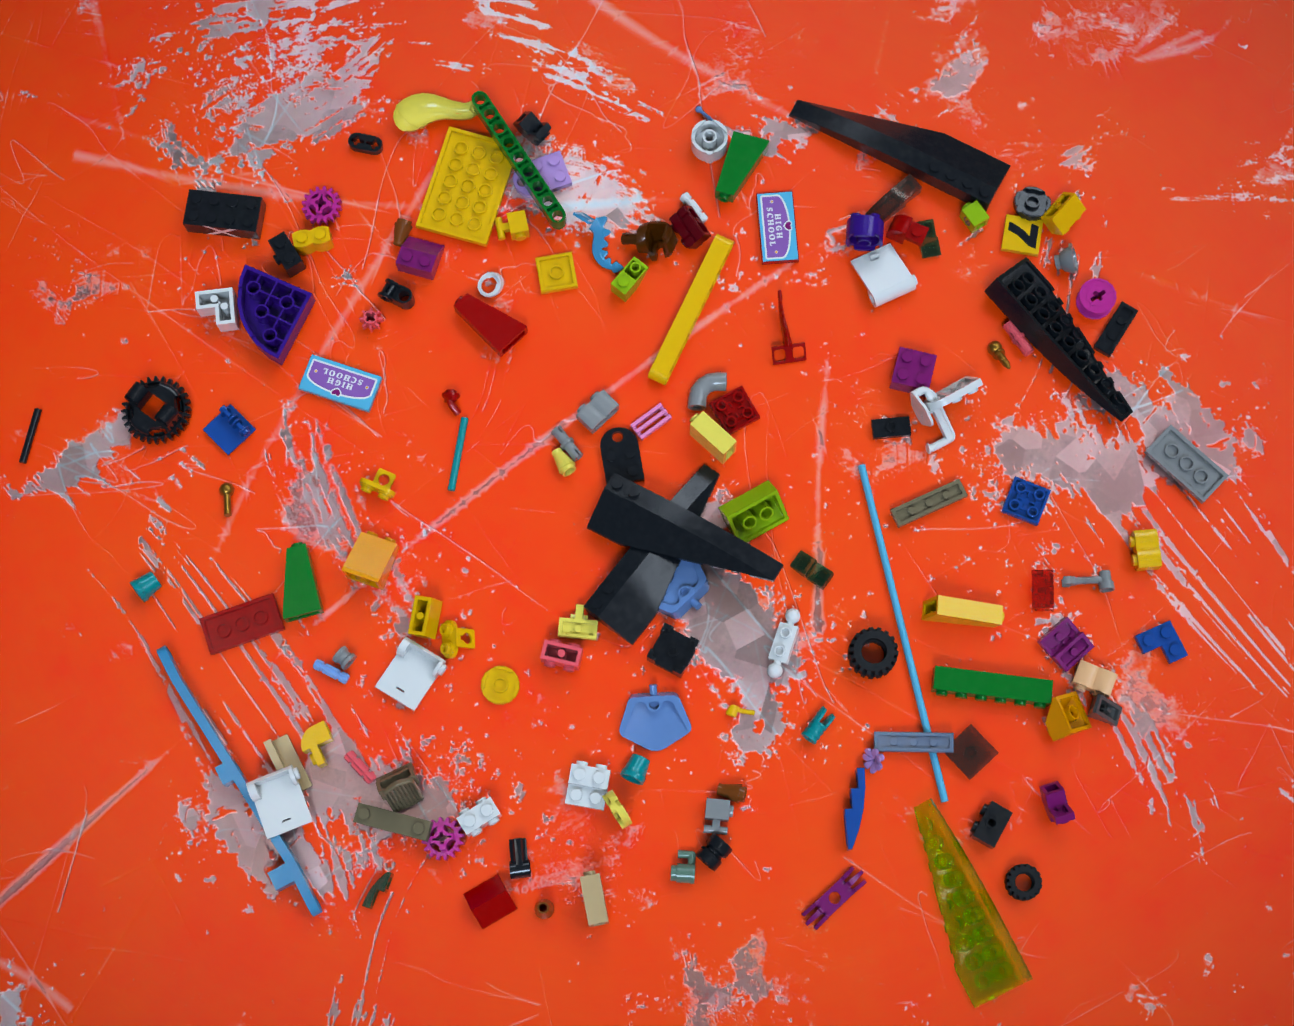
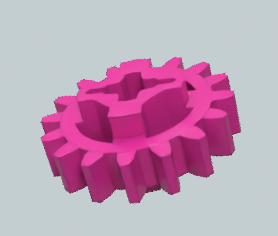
M316 186V191L314 192L310 189V195L305 194L306 201H302V211L306 219H310L311 224L317 221L318 226H321L322 222L328 226V221L330 220L334 223V217L339 218L338 211H342V201L338 193H334L333 188L327 191L326 186H323L322 190Z
M442 817L438 818V822L431 820L434 823L428 842L421 841L422 844H427L424 851H431L429 856L433 858L436 855V860L439 861L442 856L445 861H448L449 855L455 858L456 851L462 852L459 846L465 845L461 841V838L465 837V834L460 833L462 827H456L458 822L454 820L451 823V818L449 817L445 821ZM446 826L451 827L455 833H449ZM443 835L446 836V837H450V838L445 839V840H444V843L441 842V841H437V840H440L441 838H443ZM432 845H438L441 852L436 851Z

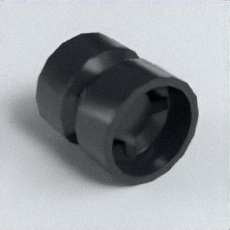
M713 833L706 841L707 846H702L695 855L715 872L722 864L721 859H726L733 850L726 842Z

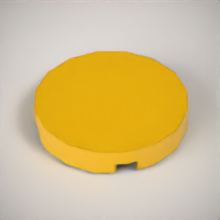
M506 666L491 668L485 672L481 680V690L484 697L495 705L510 703L519 693L520 682L518 676L512 669Z

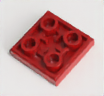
M742 385L709 403L721 427L730 435L760 419V415Z

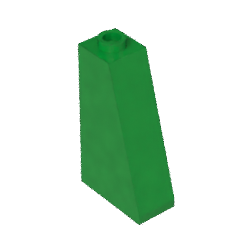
M733 132L716 187L715 198L725 203L734 202L767 153L769 140Z
M302 542L294 543L290 548L286 549L282 615L286 623L324 613L309 547L306 543L303 544Z

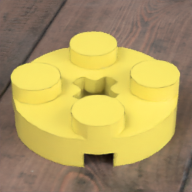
M610 790L602 797L621 828L624 829L631 825L632 821L614 791Z

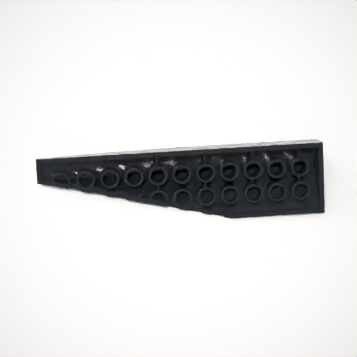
M797 100L789 114L790 117L965 203H973L977 200L985 211L988 210L1011 166L941 132L802 100Z

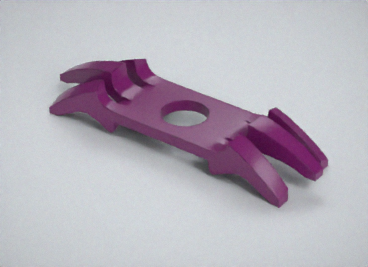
M851 867L828 891L802 913L803 916H806L815 907L818 908L805 924L808 926L821 914H824L825 916L814 927L817 930L843 903L867 883L863 880L854 889L851 888L864 872L861 870L849 881L845 882L844 880L854 870ZM837 892L840 895L839 903L833 904L829 901L830 893Z

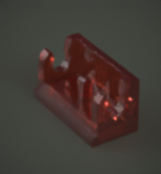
M1032 570V609H1035V611L1055 612L1053 570Z

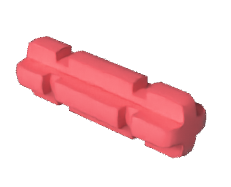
M351 750L346 753L344 759L351 763V767L361 777H364L363 780L367 784H371L376 779V775L372 771L369 772L370 769L360 758L357 759L354 751Z

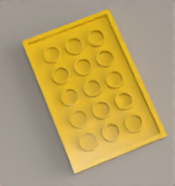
M449 126L416 222V228L487 247L495 224V218L498 215L513 169L493 138ZM507 144V145H505V147H507V148H510V147L513 146V144Z

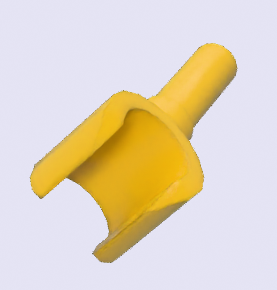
M731 705L728 707L726 715L736 718L737 713L754 715L755 710L742 709L736 705Z

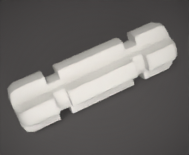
M688 192L682 194L680 197L681 202L692 206L701 221L705 223L708 220V216L704 212L702 213L703 210L694 199H691L692 196Z

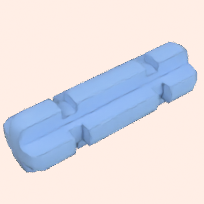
M316 659L313 664L315 670L322 671L323 674L335 680L338 679L343 684H346L350 678L348 673L341 672L340 669L328 663L325 664L320 659Z

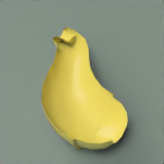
M429 93L414 94L403 99L396 105L393 113L395 125L404 132H415L423 129L430 123L440 120H469L477 116L473 109L472 101L463 103Z

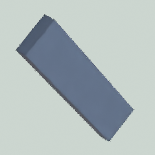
M874 731V749H878L879 752L954 753V733Z

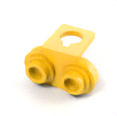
M379 468L373 481L366 478L360 479V489L368 494L375 491L379 493L377 497L388 501L394 498L396 494L391 490L396 475ZM387 475L389 477L388 484L380 485V476Z
M446 620L441 624L439 629L442 635L440 651L445 658H455L458 653V647L475 648V631L473 629L458 628L453 620ZM464 633H467L470 637L468 644L461 640V636Z

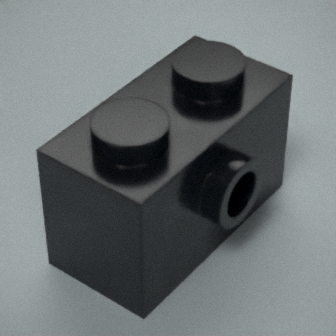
M284 231L268 240L275 253L273 258L278 266L282 264L290 278L306 269L302 259Z
M991 801L988 805L986 803L983 805L979 812L982 816L979 822L975 820L970 831L973 832L971 835L972 839L993 849L1013 812Z

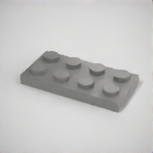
M1172 425L1144 452L1201 504L1229 476Z

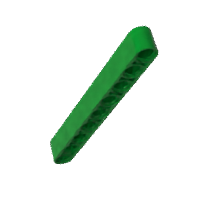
M483 91L475 92L472 95L474 111L549 224L554 229H563L567 221L564 209L488 95ZM478 101H484L483 104H477ZM488 115L494 116L491 119L486 118ZM498 129L504 130L502 133H496ZM507 144H513L510 148L505 147ZM517 158L523 159L521 162L515 161ZM528 172L533 173L532 176H529V177H526V176H525V174L528 173ZM536 187L543 188L541 191L534 190ZM547 201L552 202L550 206L544 205ZM561 216L562 219L556 221L554 220V217Z

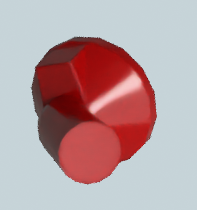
M447 389L446 392L442 393L444 403H447L453 414L457 416L461 413V410L455 404V401L460 398V394L456 390Z

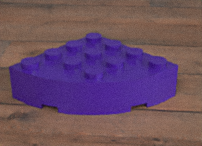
M245 264L238 284L237 306L240 319L258 349L269 359L283 365L316 300L312 293Z

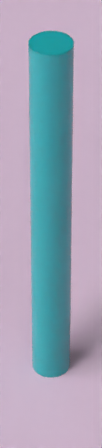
M461 417L447 489L452 492L456 488L468 418Z

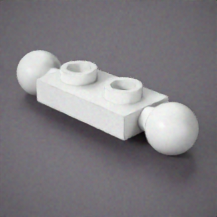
M795 608L786 611L785 619L787 623H779L768 656L769 660L774 661L767 668V673L771 678H779L783 672L781 663L786 665L789 663L800 629L798 626H794L801 617L800 612Z

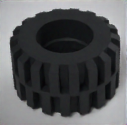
M869 627L867 630H861L860 633L854 636L849 645V664L854 668V672L860 673L863 678L865 676L868 679H873L874 677L877 679L881 678L892 670L897 661L899 651H897V643L894 642L895 638L893 636L890 637L888 631H881L882 628L877 627V629H873V627ZM868 643L879 645L884 652L883 660L879 663L866 661L861 652L863 646Z

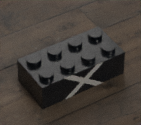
M189 189L183 225L188 232L260 240L266 204L262 197Z

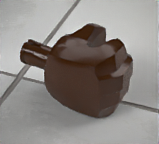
M650 221L640 225L637 233H622L621 243L623 245L634 244L639 253H648L652 261H657L660 248H663L665 258L672 255L677 245V238L668 223Z

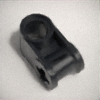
M387 278L385 280L386 284L382 291L378 292V297L402 309H411L415 304L411 290ZM409 296L408 300L401 301L403 297Z

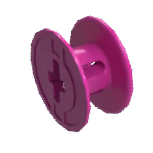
M1101 278L1090 279L1081 286L1076 297V307L1086 318L1092 320L1104 318L1115 305L1117 299L1116 290L1107 280Z

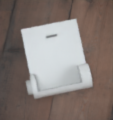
M891 243L850 261L866 286L869 299L875 308L916 290V285H918L916 276L914 274L911 275Z
M405 637L397 648L396 656L375 685V688L415 711L438 675L442 676L446 671V660L412 639Z
M292 765L246 783L247 790L252 801L255 803L267 839L313 822L298 781L301 778L297 767L293 768Z

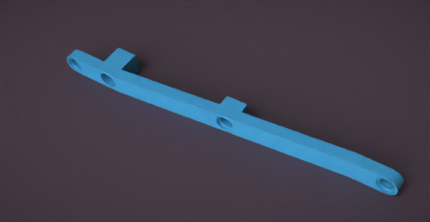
M166 645L162 646L156 651L172 684L222 764L215 767L222 784L226 787L234 783L236 784L263 827L255 803L252 801L247 790L246 783L248 780L188 687L171 652ZM282 834L271 838V842L285 862L267 873L275 890L281 892L296 884L311 915L315 917L322 913L323 910Z

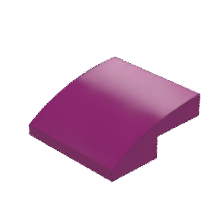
M1068 617L1061 619L1037 641L1042 649L1065 672L1095 647Z

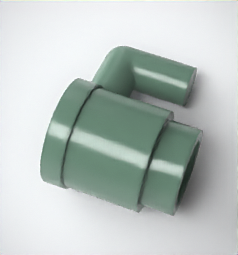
M678 850V858H687L688 864L677 863V865H671V881L695 884L696 853L694 851Z

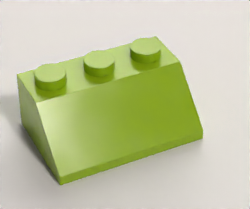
M769 480L718 507L731 534L746 543L789 520L780 495Z

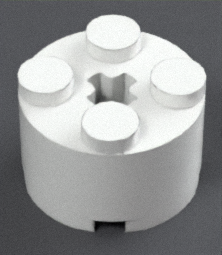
M713 119L712 121L702 120L693 127L691 134V150L699 160L709 164L724 156L728 145L726 127L721 122Z

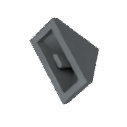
M1097 694L1092 699L1087 717L1117 726L1122 707L1102 694Z

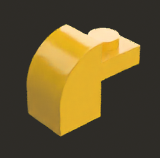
M324 720L308 728L301 739L302 752L305 754L312 752L309 755L313 765H317L320 768L328 765L320 747L335 741Z

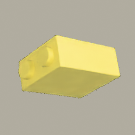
M704 411L700 414L696 413L691 418L690 435L720 463L724 464L736 452L737 441Z

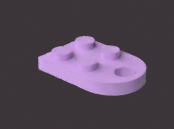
M560 150L531 160L552 192L572 186V181ZM514 172L513 183L516 191L523 197L532 198L525 186L518 185L520 178ZM531 172L525 174L526 177L533 175ZM536 187L534 190L541 191L543 188Z

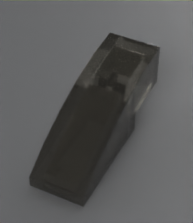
M909 174L874 204L865 215L877 213L885 223L906 207L909 201L920 194L922 186Z

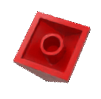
M499 874L463 894L482 929L518 909Z

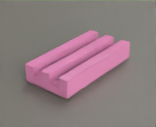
M659 403L630 424L638 437L644 440L670 421L672 416ZM659 410L661 411V412H659L657 415H655L654 417H652L650 420H648L646 423H644L642 426H640L639 428H637L638 425H640L642 422H644L645 420H647L649 417H651V416H652L653 414H655L657 411H659ZM663 415L665 416L664 419L655 424L645 433L641 434L642 430L647 428L649 425H651L653 422H655Z

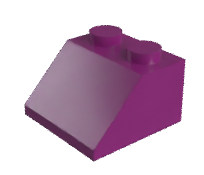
M409 236L402 244L396 260L398 271L434 280L445 246Z

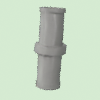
M561 425L552 430L551 433L561 444V449L565 450L574 462L583 457V453L574 444V439L566 434Z

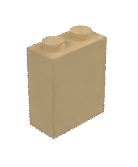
M595 870L584 872V876L580 877L588 926L594 927L610 924L600 873L596 874Z

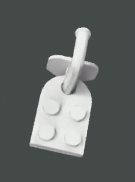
M965 376L936 393L925 386L918 387L910 392L911 406L919 422L925 426H933L934 422L931 414H933L943 435V438L934 443H926L925 448L928 454L953 442L956 436L943 406L951 402L952 404L957 403L963 399L962 396L977 392L979 390L978 387L983 385L981 378ZM923 394L926 397L924 402L919 398Z

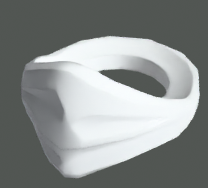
M487 272L481 276L477 288L481 295L491 298L502 291L504 279L499 273ZM493 277L497 282L495 289L491 293H485L482 289V283L485 279Z

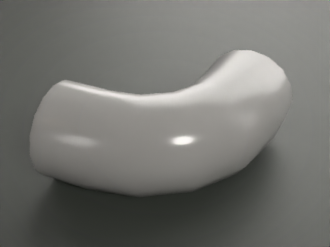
M727 372L708 373L697 379L690 389L687 408L694 411L705 410L707 396L711 392L727 390Z

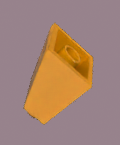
M367 531V533L361 532L342 568V572L348 579L384 590L399 551L396 540L385 537V539L379 538L378 534Z

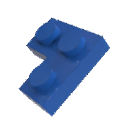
M1170 620L1134 637L1142 655L1160 647L1168 664L1188 656Z

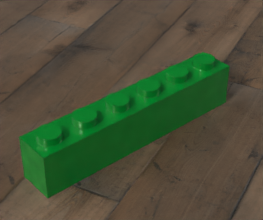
M935 666L933 668L931 692H936L937 696L946 697L947 694H952L958 699H967L968 696L975 697L976 701L983 702L991 699L994 700V703L1006 704V701L1014 702L1015 706L1031 704L1037 709H1045L1052 702L1053 680Z

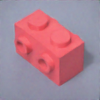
M545 639L540 660L546 667L555 668V666H560L567 672L579 671L584 651L583 648H580V645L575 643L567 645L557 639Z

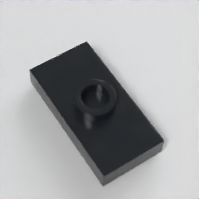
M909 416L871 420L873 440L911 436Z

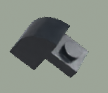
M525 111L513 123L516 129L536 146L550 134L549 130L552 128L548 122H540L532 111Z

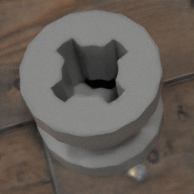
M343 646L335 653L332 660L335 663H339L343 670H346L353 664L357 656L354 653H350L346 646Z

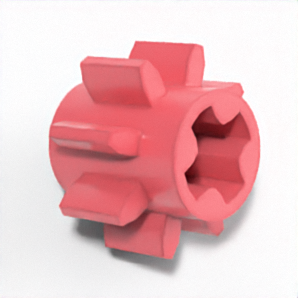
M372 307L368 311L363 310L364 315L359 318L360 322L363 323V329L369 328L371 332L376 328L380 330L379 324L384 322L383 318L379 317L381 315L380 311L375 312Z

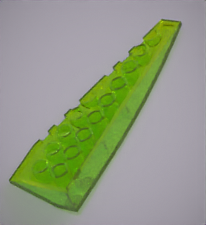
M930 798L914 807L920 833L923 836L924 850L927 852L929 859L928 865L933 875V885L940 912L944 918L945 932L948 933L950 951L955 960L954 967L974 1008H977L1033 980V977L970 860L937 806Z

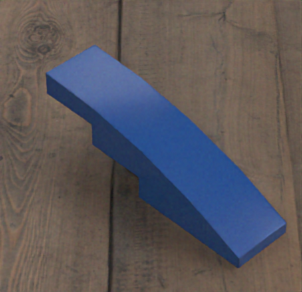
M865 767L855 770L857 788L849 790L851 809L843 810L847 851H851L854 846L864 810Z

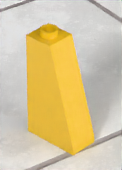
M937 595L923 601L922 620L994 628L1002 625L1005 617L1002 605Z

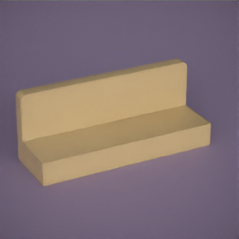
M287 734L274 741L269 739L263 742L276 771L290 765L293 768L297 767L301 776L298 781L302 792L312 787L305 768Z

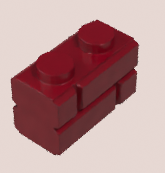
M682 206L677 213H674L669 218L672 223L671 228L674 232L679 233L682 238L681 243L686 248L697 249L711 237L710 232L692 206Z

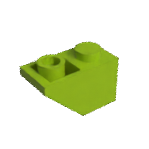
M634 256L611 282V292L626 302L639 287L649 267Z

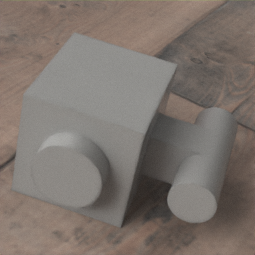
M706 799L705 820H712V825H704L703 833L727 835L728 827L720 826V821L728 822L729 817H733L734 806L730 805V800Z

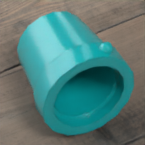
M151 571L129 582L144 603L162 587Z
M632 754L625 767L622 768L621 777L634 784L643 785L650 761L641 755Z

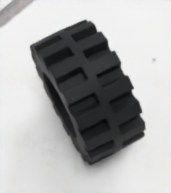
M1029 864L1016 865L1005 876V888L1009 892L1008 894L1016 900L1026 901L1033 899L1040 893L1042 888L1041 874L1035 867ZM1019 874L1028 875L1032 881L1031 887L1027 891H1021L1016 887L1015 879Z

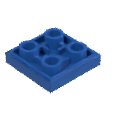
M1015 476L1001 512L1037 526L1051 490Z

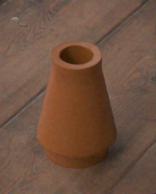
M401 218L397 219V222L394 224L393 245L401 247L413 228L411 221Z
M719 783L717 795L736 803H744L747 787H744L743 784Z
M548 899L539 900L534 908L535 914L541 919L550 918L554 913L553 903ZM541 905H546L547 910L541 912Z

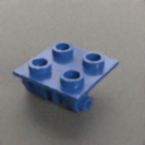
M231 404L227 407L225 405L220 407V414L203 429L227 455H230L256 430Z

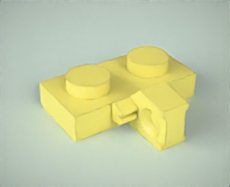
M576 604V612L571 614L570 618L559 617L558 637L597 641L598 620H588V615H584V605Z

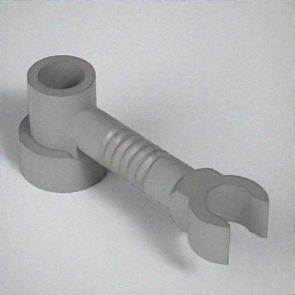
M1110 570L1100 571L1099 576H1064L1061 579L1062 587L1098 584L1099 592L1106 593L1115 590Z

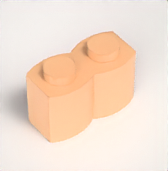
M1080 660L1071 684L1074 685V689L1080 692L1087 690L1093 693L1092 696L1094 697L1097 694H1102L1109 698L1118 674Z

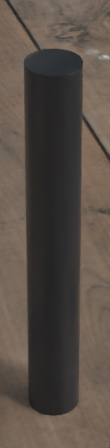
M34 408L19 459L20 463H27L41 416V409Z

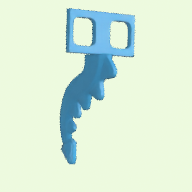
M574 212V216L587 224H592L589 230L593 232L592 254L596 262L601 267L612 270L613 273L622 271L624 267L617 261L611 264V258L605 259L608 251L602 250V248L608 247L609 244L604 238L611 233L610 230L604 228L607 217L603 216L593 219L583 212Z

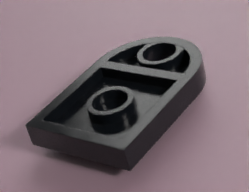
M621 427L607 431L600 443L606 484L614 473L632 482L645 481L636 436L630 430ZM616 433L623 436L622 441L615 442L612 439L613 435Z

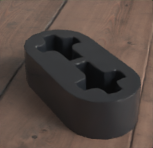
M353 133L348 138L350 148L355 152L378 155L383 151V144L379 137ZM357 139H359L360 143L354 145V142H356ZM377 143L378 146H376L375 149H372L371 145Z

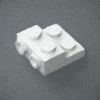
M578 760L576 764L572 763L565 804L604 811L605 801L602 796L608 791L611 770H607L608 766L596 764V767H590L588 762Z

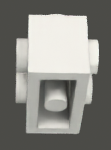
M485 796L476 802L475 807L471 809L467 807L458 813L460 816L456 819L468 837H475L483 832L482 829L487 825L493 826L499 822L502 814L492 798H486Z

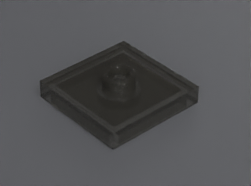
M970 724L954 739V753L944 754L971 780L999 752Z

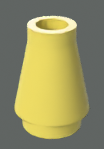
M561 448L552 451L551 454L559 474L566 477L575 472V462Z

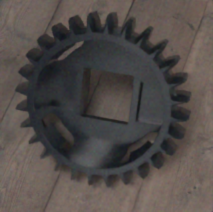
M157 376L154 377V381L147 377V383H144L142 380H140V383L136 381L124 396L128 402L122 403L126 409L121 410V413L125 414L122 420L124 422L127 421L124 426L129 428L128 432L130 434L134 433V438L140 437L141 442L147 439L148 444H151L154 440L156 445L159 444L161 439L166 444V438L173 441L172 435L180 436L178 433L179 429L185 431L182 425H189L185 419L191 418V415L187 412L192 411V408L187 406L191 404L190 399H187L189 395L187 392L183 393L185 389L183 387L179 388L178 382L173 384L171 378L166 382L164 376L160 381ZM152 395L165 402L155 415V420L141 411ZM178 397H179V399L181 400V401H179V403H180V411H178V405H177V398H178ZM165 429L167 434L164 432L154 433V436L149 433L152 430Z

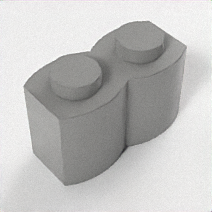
M604 389L601 392H595L590 398L591 401L587 405L582 404L577 410V420L592 434L620 409L619 404Z

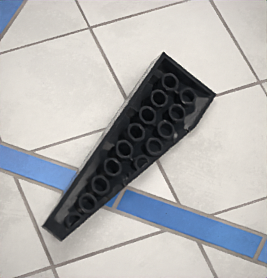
M1025 257L996 278L984 292L1049 362L1092 400L1122 422L1133 413V410L1122 393L1114 388L1113 379L1107 377L1103 371L1104 365L1094 357L1095 351L1080 328L1074 326L1073 317L1063 309L1062 305L1064 303L1060 297L1056 298L1053 291L1055 289L1051 283Z
M704 464L670 501L701 516L720 474ZM630 547L586 602L584 608L588 614L633 645L657 615L661 601L664 600L666 590L672 582L676 568L679 567L681 560L672 558V556L658 555L651 551H641Z
M616 473L612 475L605 486L587 525V529L620 546H630L641 551L647 550L658 555L664 554L700 565L706 564L717 569L731 570V572L738 574L740 572L774 582L783 568L782 563L733 534Z

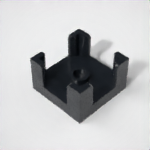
M664 623L659 638L647 655V661L682 678L700 641L692 636L688 638L675 631L673 626Z

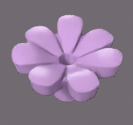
M866 748L864 750L866 754L862 756L863 760L867 761L864 763V767L866 769L870 768V773L874 774L883 768L881 762L884 761L885 757L882 753L879 754V750L876 748Z

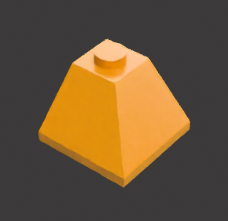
M1076 691L1052 698L1045 724L1053 742L1092 728Z

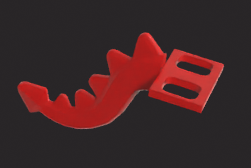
M778 290V309L783 345L771 347L773 365L807 360L805 342L792 344L783 310L781 290ZM802 346L804 356L794 358L793 348ZM784 349L785 359L776 361L774 351Z

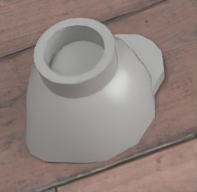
M1069 243L1068 247L1063 249L1059 255H1054L1055 266L1057 270L1062 269L1065 272L1076 274L1078 272L1077 256L1073 244Z

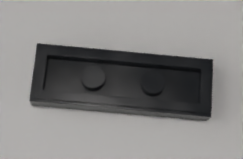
M1122 301L1093 349L1109 358L1138 310Z

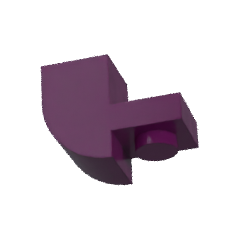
M1058 781L1039 786L1042 802L1051 822H1055L1058 825L1075 819L1074 811L1067 803L1065 790Z

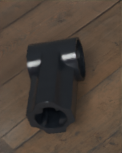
M526 838L509 839L511 861H509L510 878L531 877Z

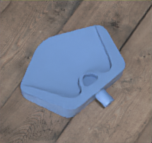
M681 560L679 567L676 568L674 578L666 590L664 600L661 601L659 612L671 618L679 619L690 608L694 607L696 610L701 608L702 604L699 600L709 591L710 586L700 564Z
M650 684V693H635L629 697L619 732L622 737L648 750L659 751L687 735L691 731V723L677 693L657 692V684Z

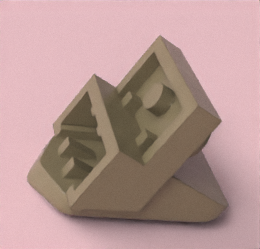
M412 762L376 778L378 793L383 801L386 800L393 812H400L410 808L424 799Z

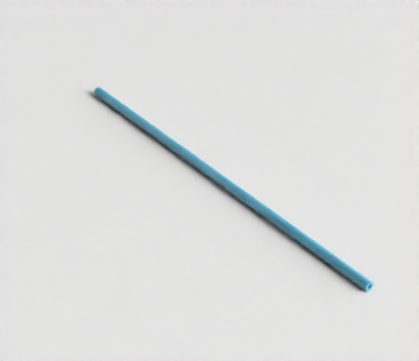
M861 464L858 466L923 732H932L866 466ZM929 753L941 803L947 802L949 800L937 753Z

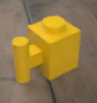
M525 210L506 213L508 219L506 223L502 222V217L495 218L498 240H505L506 232H510L512 240L523 241L530 237Z

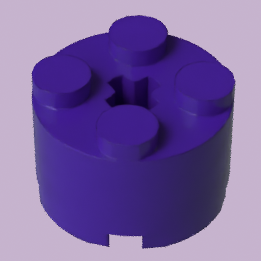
M852 213L846 225V245L848 247L852 245L854 250L873 251L876 246L882 247L884 222L880 219V215L877 213H871L870 215Z

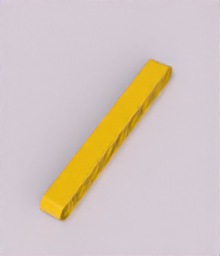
M716 234L649 371V379L663 385L667 384L732 250L733 240Z

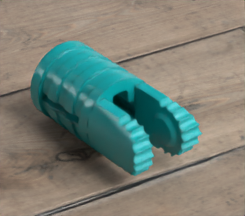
M824 706L819 709L801 733L807 741L814 745L835 719V716L830 714L823 723L820 722L827 711Z

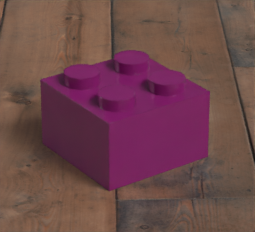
M900 347L889 388L907 393L921 386L929 388L937 355Z

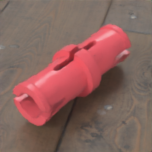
M1008 321L1003 326V329L1012 339L1011 342L1014 345L1016 344L1024 357L1030 355L1035 350L1025 338V334L1021 333L1011 321Z

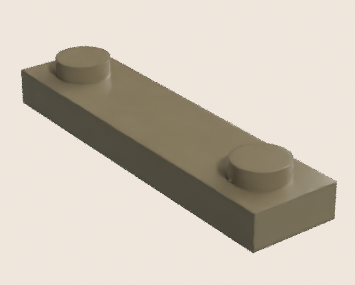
M957 479L891 509L890 513L897 527L900 528L960 501L968 495L960 479Z
M358 803L353 822L426 842L429 840L434 823L363 803Z

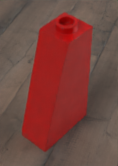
M468 293L457 298L453 305L455 312L500 357L528 333L525 324Z

